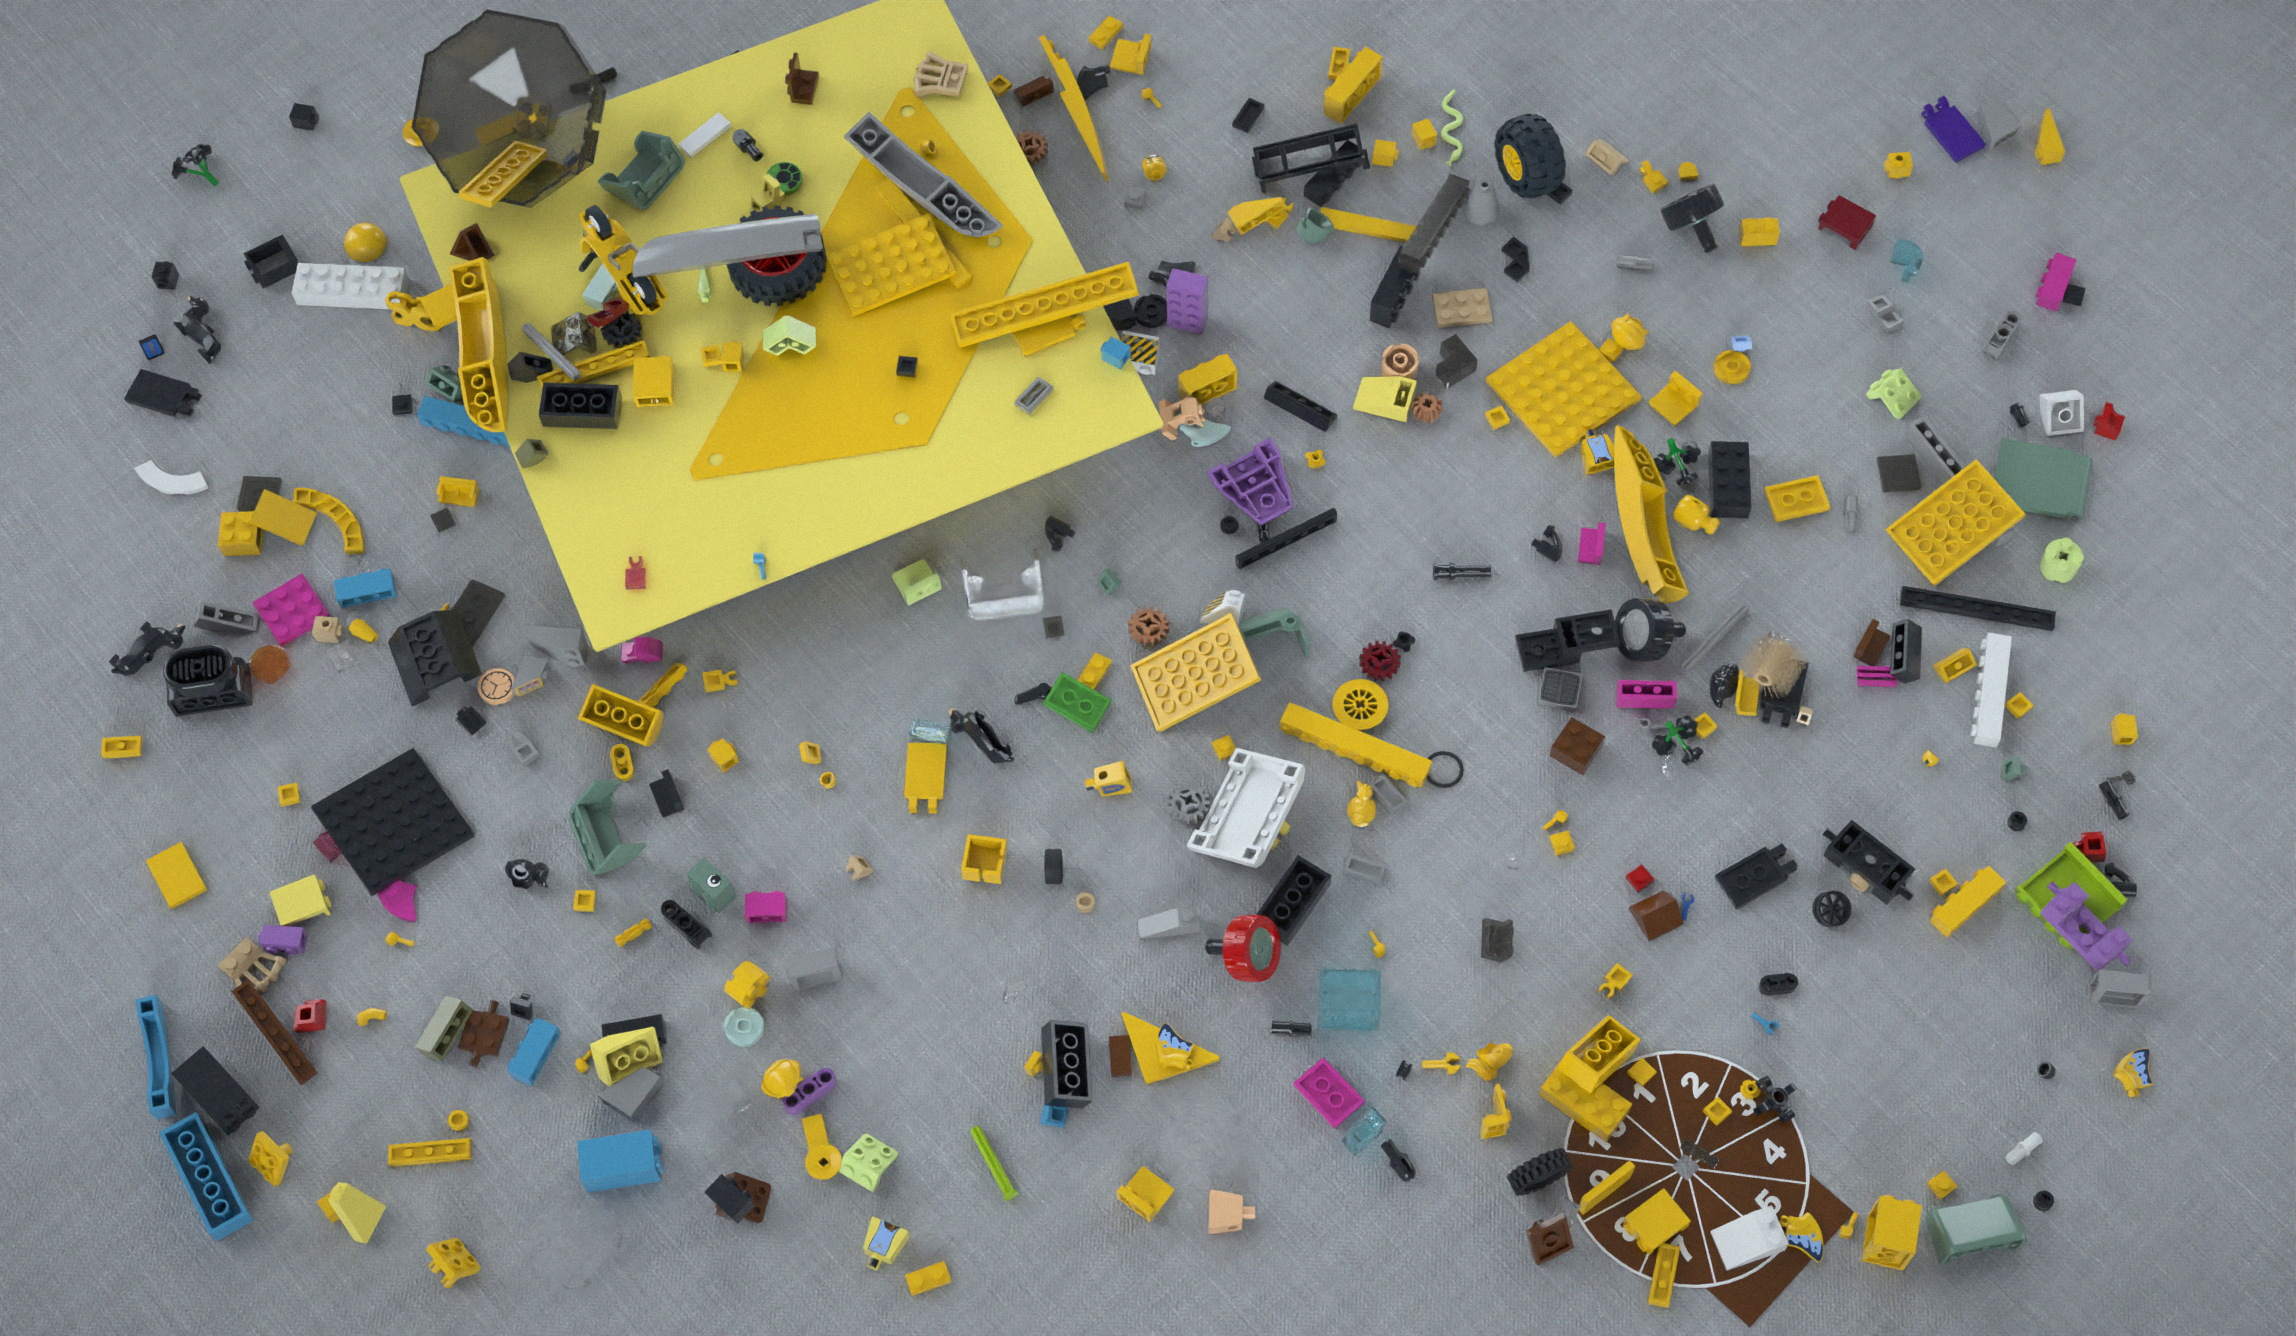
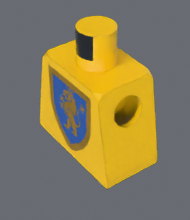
M1124 761L1095 768V777L1085 779L1087 791L1098 789L1101 796L1133 792L1130 773Z

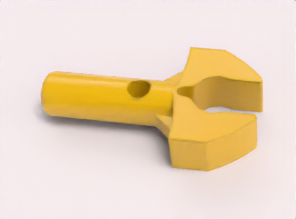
M1453 1052L1446 1053V1057L1443 1060H1423L1421 1064L1424 1069L1444 1068L1447 1070V1075L1455 1074L1461 1067V1065L1451 1066L1449 1064L1450 1061H1460V1057Z

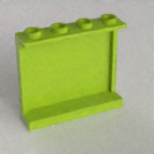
M2071 842L2064 846V849L2015 889L2017 899L2023 904L2026 903L2030 907L2032 915L2040 918L2044 922L2045 928L2050 933L2054 932L2059 937L2058 941L2065 948L2068 947L2070 950H2073L2074 947L2040 914L2048 902L2055 896L2047 888L2052 881L2061 890L2076 882L2089 895L2083 904L2102 923L2111 918L2127 902V899ZM2079 927V930L2082 933L2087 934V930L2085 928Z

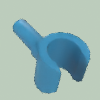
M754 553L753 563L759 564L761 579H766L764 569L766 560L764 554Z
M1753 1013L1751 1016L1765 1027V1032L1769 1035L1775 1033L1770 1029V1025L1776 1029L1779 1028V1024L1776 1021L1768 1022L1756 1013Z

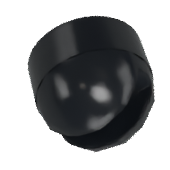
M2047 1061L2040 1063L2037 1068V1073L2040 1077L2052 1079L2055 1076L2056 1069L2051 1063Z

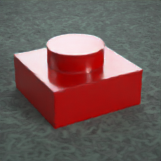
M1640 865L1626 875V879L1638 893L1654 882V878L1643 865Z

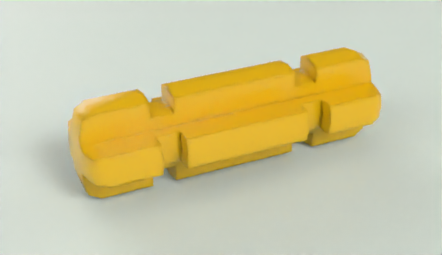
M647 918L641 920L639 925L635 924L625 930L624 934L617 935L614 938L615 942L619 947L627 944V941L630 942L643 934L644 930L646 932L651 929L650 921Z

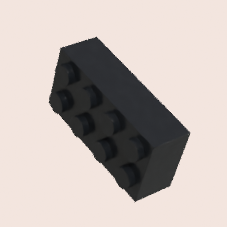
M1401 245L1399 246L1371 301L1369 321L1386 328H1390L1392 323H1396L1399 316L1398 311L1403 309L1406 303L1405 297L1407 294H1411L1413 289L1412 283L1414 280L1417 281L1420 275L1419 268L1422 261L1419 260V252Z
M543 383L539 408V418L542 426L618 429L622 401L619 385Z
M1711 441L1708 451L1710 517L1748 519L1752 508L1749 442Z
M1298 855L1256 915L1266 916L1271 919L1278 929L1281 942L1288 946L1330 886L1332 875Z
M1050 1020L1041 1028L1045 1106L1083 1109L1092 1102L1088 1023Z

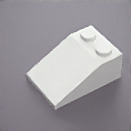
M1772 1205L1751 1212L1710 1232L1726 1270L1783 1252L1788 1246V1241Z

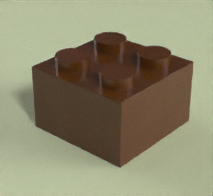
M1571 717L1552 745L1550 757L1584 775L1602 748L1605 736Z

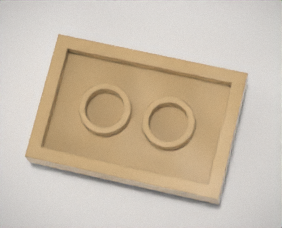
M1487 288L1432 294L1438 328L1492 322Z

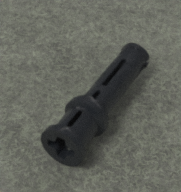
M1433 563V580L1438 578L1453 580L1455 577H1491V565L1455 566L1453 563H1449V565Z

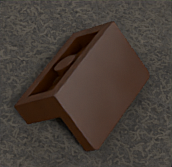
M1044 76L1014 89V94L1023 107L1054 92L1053 81L1050 77L1045 78Z
M1872 619L1853 656L1871 666L1876 665L1890 638L1889 634L1877 629L1880 622Z

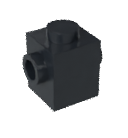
M155 262L151 277L157 288L175 290L179 273L171 262Z

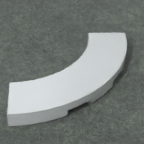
M152 460L135 467L139 477L148 486L166 494L185 493V495L209 488L200 471L184 476L171 475L157 468Z

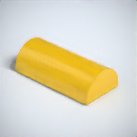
M593 683L578 716V720L646 747L651 746L658 737L664 718L661 710Z

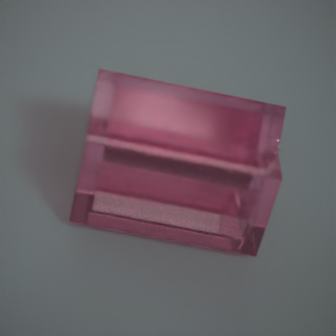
M327 832L319 834L318 838L313 842L315 847L330 863L341 855L340 850Z

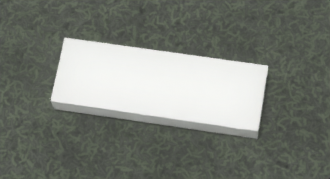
M718 112L681 141L678 146L686 155L692 158L729 129L731 123Z

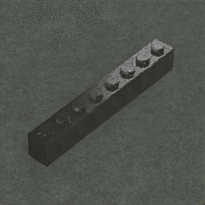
M1453 174L1448 176L1401 250L1397 267L1418 274L1421 268L1425 267L1427 259L1431 258L1434 248H1437L1440 238L1444 237L1446 228L1450 227L1452 219L1456 218L1459 208H1462L1465 199L1468 198L1471 191L1469 180Z

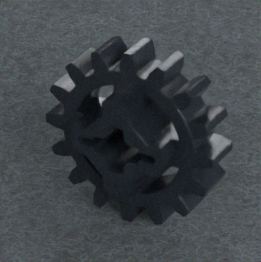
M626 310L617 319L601 328L603 339L607 341L608 345L613 343L614 348H617L618 345H621V348L625 344L630 345L632 341L638 342L636 337H641L640 331H642L640 319L636 318L635 313L630 315L629 310Z

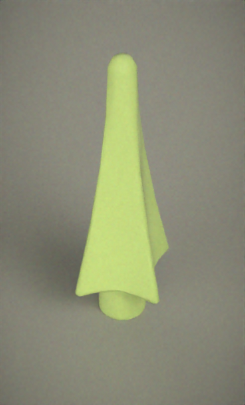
M701 269L697 292L699 293V299L704 303L708 302L712 296L706 270Z

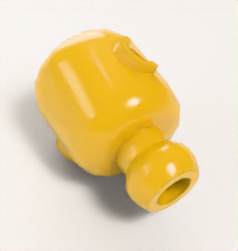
M1685 495L1673 512L1674 520L1680 523L1682 527L1692 531L1702 527L1707 534L1713 535L1721 523L1719 519L1709 516L1710 507L1692 495Z

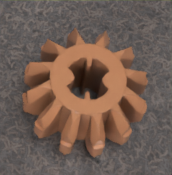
M1422 392L1420 397L1416 396L1411 406L1413 416H1416L1417 421L1423 419L1424 424L1427 420L1431 423L1434 422V419L1438 420L1443 412L1442 400H1438L1437 395L1431 396V392L1428 395Z

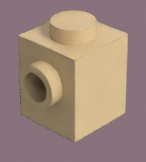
M315 616L312 630L315 640L339 643L340 636H343L344 626L337 617Z

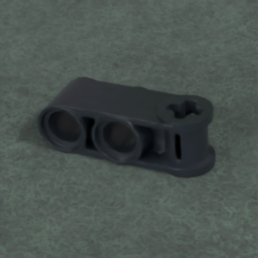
M666 900L662 903L661 913L664 920L686 938L694 948L699 950L701 948L700 945L708 937H712V933L703 924L699 923L675 901ZM675 909L673 914H666L667 910ZM683 921L690 922L686 927L680 926Z

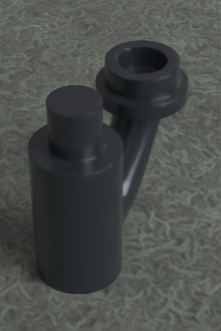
M1050 515L1045 522V534L1052 545V551L1059 552L1063 547V542L1060 538L1055 539L1053 531L1063 537L1069 536L1071 538L1074 537L1076 531L1070 529L1071 526Z
M1548 525L1543 535L1548 539L1551 537L1554 546L1544 540L1540 542L1537 539H1534L1531 545L1536 547V551L1557 562L1563 552L1562 543L1554 531L1555 526Z
M2114 863L2105 864V876L2112 878L2115 875L2123 881L2111 882L2125 897H2136V883H2133V880L2126 873L2114 867Z

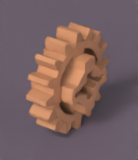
M1032 129L1030 133H1027L1026 130H1024V134L1017 133L1015 138L1028 163L1031 162L1032 166L1035 161L1041 163V158L1045 159V153H1048V142L1045 140V136H1040L1039 131L1033 133Z
M1144 606L1142 612L1137 609V615L1131 614V620H1128V632L1131 634L1132 640L1137 638V644L1144 642V647H1146L1150 643L1154 647V642L1161 644V638H1167L1166 633H1169V620H1166L1165 613L1160 615L1161 609L1154 611L1153 606H1151L1150 610H1147Z

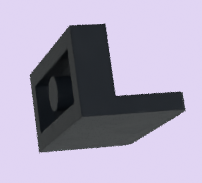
M669 769L661 772L662 779L649 784L663 818L684 810Z

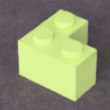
M786 315L763 330V350L777 356L789 348L806 354L816 347V328L791 316Z

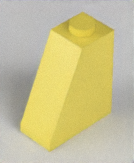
M338 1182L331 1190L328 1202L353 1240L367 1244L386 1206L348 1183Z

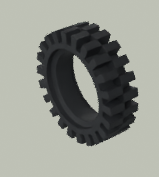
M1564 1148L1554 1149L1553 1151H1547L1545 1154L1542 1153L1536 1158H1531L1530 1161L1524 1162L1523 1165H1519L1516 1167L1517 1169L1512 1170L1508 1174L1507 1179L1515 1195L1523 1196L1530 1194L1532 1191L1536 1192L1540 1188L1543 1189L1546 1185H1551L1554 1181L1560 1180V1177H1564L1567 1175L1566 1173L1573 1169V1164Z

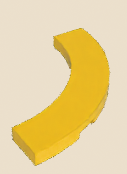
M294 488L293 502L322 512L338 525L344 538V551L346 554L365 553L361 527L354 514L344 503L330 494L318 492L315 489Z

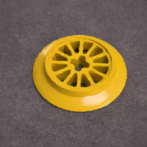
M1355 679L1344 683L1337 689L1332 701L1333 711L1337 719L1342 724L1356 730H1366L1377 726L1385 718L1389 706L1384 690L1376 683L1365 679ZM1361 703L1364 704V708H1363V707L1357 708V704H1359V705H1360Z

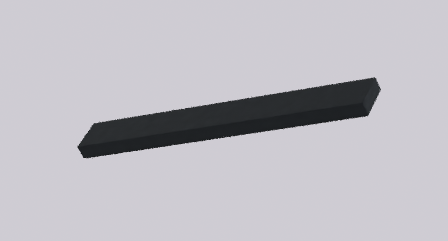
M1902 586L1899 603L1901 606L2053 631L2055 627L2056 611Z

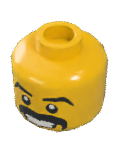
M1156 154L1149 155L1142 161V170L1148 180L1157 181L1165 176L1167 168L1161 156Z

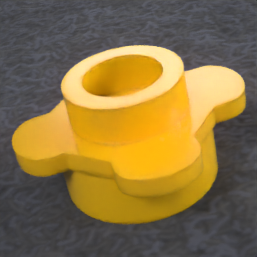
M1318 449L1315 452H1307L1305 454V458L1308 459V467L1319 468L1325 465L1326 460L1323 459L1322 450Z

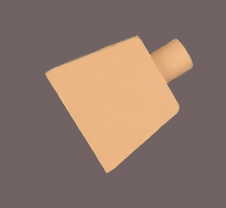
M1210 1190L1209 1234L1241 1230L1242 1219H1255V1206H1243L1242 1195Z

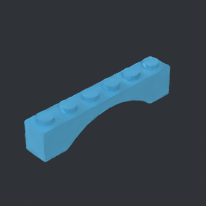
M156 995L136 999L137 1015L148 1063L147 1097L149 1112L156 1119L177 1115L163 1003Z

